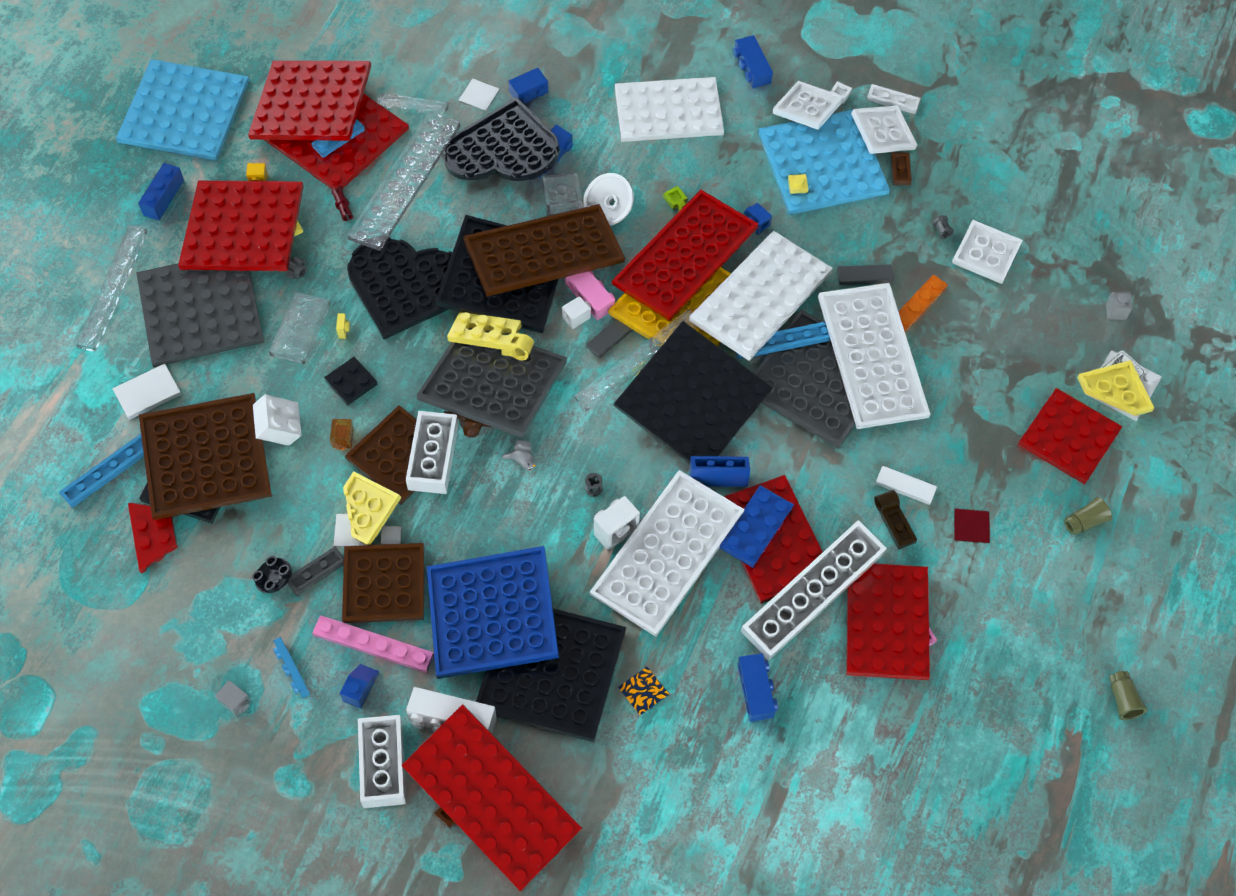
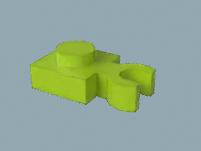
M679 186L663 193V198L672 210L677 208L679 212L687 204L688 198Z

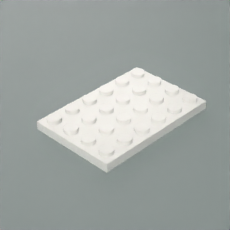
M716 77L615 83L621 142L724 135Z

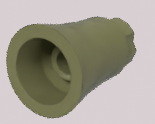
M1096 497L1089 504L1065 518L1064 524L1071 535H1076L1111 521L1112 514L1106 502L1102 498Z
M1119 671L1109 677L1118 708L1119 719H1134L1148 711L1128 671Z

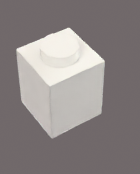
M579 296L562 307V318L574 329L590 319L591 307L587 301H583Z

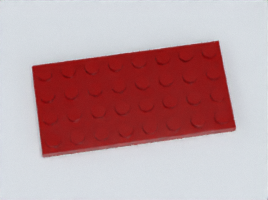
M700 189L612 280V285L671 321L758 228V223Z
M464 704L401 765L519 891H522L582 829L579 823Z

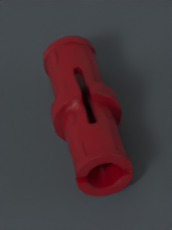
M337 187L339 192L337 193L336 189L333 188L331 193L336 201L335 206L340 211L342 220L348 221L346 215L351 220L353 214L343 189Z

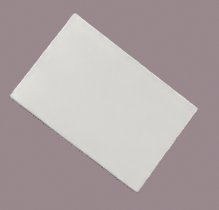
M165 364L112 388L129 420L181 396V392Z

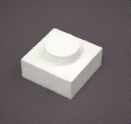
M837 81L830 92L843 96L842 104H844L851 94L852 88Z

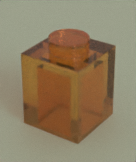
M332 419L330 433L332 448L338 450L352 449L354 433L352 419Z

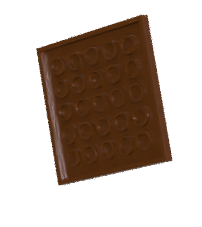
M255 393L139 415L153 520L272 497L263 440L257 439L255 435L253 404L256 402Z

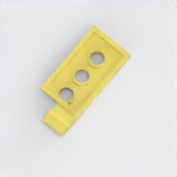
M467 312L458 313L447 335L449 342L501 349L502 355L512 356L520 361L528 358L534 345V341L530 336L519 333L521 328L520 320L470 314Z

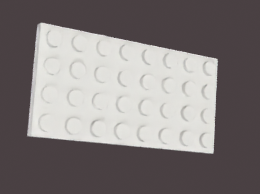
M773 231L691 314L689 321L750 361L829 276L833 268Z
M885 283L819 293L818 299L856 428L862 429L929 418L931 414L890 284Z
M679 470L591 589L590 595L657 637L720 548L722 541L744 513V509Z

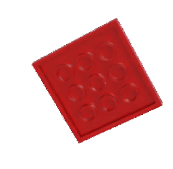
M1056 388L1020 439L1018 445L1085 485L1123 426Z

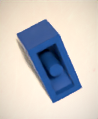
M360 664L348 675L339 693L342 701L362 709L379 671Z

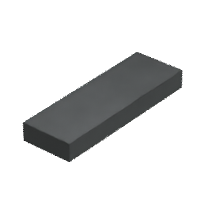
M892 264L838 266L837 268L839 285L893 283L894 281Z
M616 319L588 342L586 348L600 359L629 335L633 329Z
M334 546L293 573L287 584L293 593L298 596L344 565V557Z

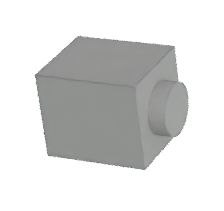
M1112 292L1106 302L1108 320H1126L1132 310L1130 293Z
M228 681L215 695L217 701L236 717L240 713H244L251 702L248 695L231 681Z

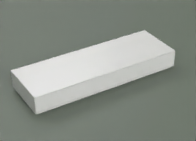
M874 84L871 85L867 96V101L884 106L898 105L900 110L916 114L921 99Z
M882 466L875 485L888 490H895L896 493L928 505L931 504L937 488L935 485Z

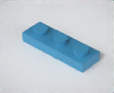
M357 119L351 139L365 131L364 126ZM315 140L312 142V147L324 158L348 141Z
M279 637L273 640L276 645L273 651L278 660L283 659L285 664L282 665V668L287 677L291 675L293 682L290 684L295 694L299 692L302 698L310 695L282 638Z

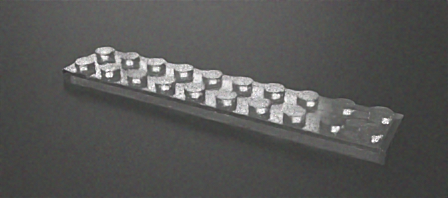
M432 112L427 114L347 234L348 240L379 251L382 249L446 150L449 140L461 127L460 121Z

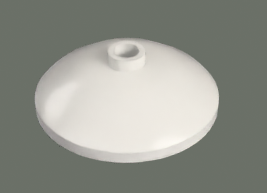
M615 173L603 174L589 184L584 194L583 204L584 207L600 204L609 225L612 226L621 222L629 214L634 201L633 189L630 183L621 175Z

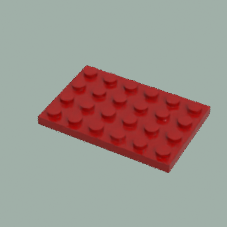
M785 475L724 496L744 509L761 485L794 504L793 509L754 568L741 561L760 604L773 599L823 553Z
M873 564L847 588L846 675L929 681L928 567Z

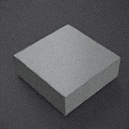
M402 526L382 527L381 545L401 544Z

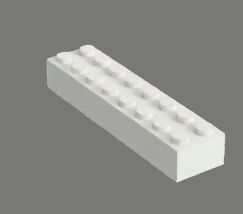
M858 520L742 626L741 632L769 661L885 553L887 548Z

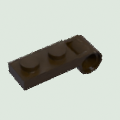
M895 490L875 496V505L898 550L915 544L917 538L900 508V500Z

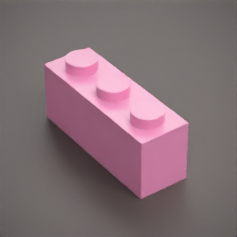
M592 271L565 277L567 287L576 297L580 296L583 301L589 303L591 307L590 313L597 321L606 316L608 310L615 304L614 295L611 292H607L603 283L594 277Z

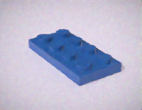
M760 485L744 508V513L720 544V549L754 568L793 509L794 504Z

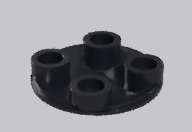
M270 556L253 573L252 579L259 591L274 593L288 583L292 574V568L287 560Z

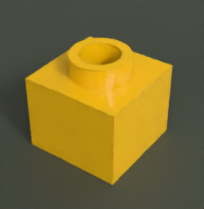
M247 163V180L267 181L268 172L265 163Z

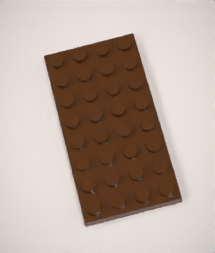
M600 204L464 236V243L486 296L625 262V256Z

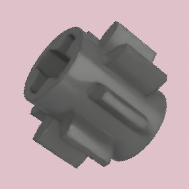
M300 257L290 258L286 276L296 280L303 278L307 272V266L304 265L306 261Z

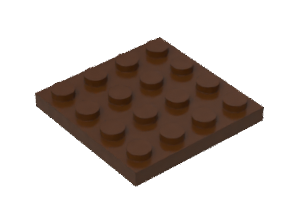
M398 405L345 455V458L371 481L399 494L402 498L398 503L402 505L415 492L408 490L406 475L417 419Z
M424 543L344 546L343 623L424 620Z

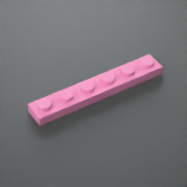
M321 615L312 632L315 637L427 673L434 653Z

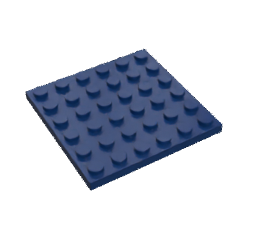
M544 546L427 566L437 679L559 658Z

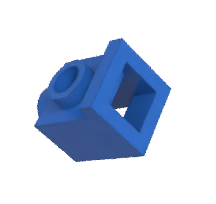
M759 203L749 206L744 211L745 216L758 223L757 235L771 226L772 215Z

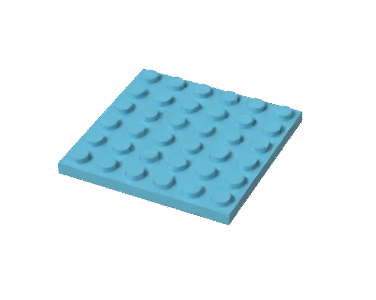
M151 59L116 140L118 143L217 161L248 86L249 78L248 76Z
M853 110L833 113L819 130L795 121L759 128V137L789 215L889 194L890 189L875 154H870L851 114ZM806 174L808 193L790 194L788 176Z

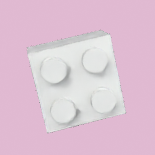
M265 394L253 404L255 435L257 439L289 446L302 436L298 402Z
M626 496L614 500L610 507L606 510H600L595 515V537L610 551L632 535L639 525L640 512Z

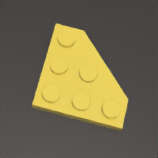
M1131 360L1081 373L1077 377L1085 394L1133 416L1154 410V406Z
M353 471L343 487L347 500L348 519L351 523V536L365 545H371L402 497Z

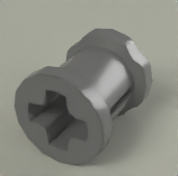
M944 215L937 217L932 222L939 232L938 236L940 239H946L954 233L953 228L947 222V216Z
M590 473L585 478V491L591 497L598 496L602 492L601 485L603 480L599 474Z

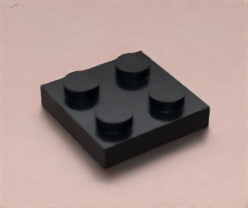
M352 357L324 377L325 382L347 406L378 385L375 378L355 357Z

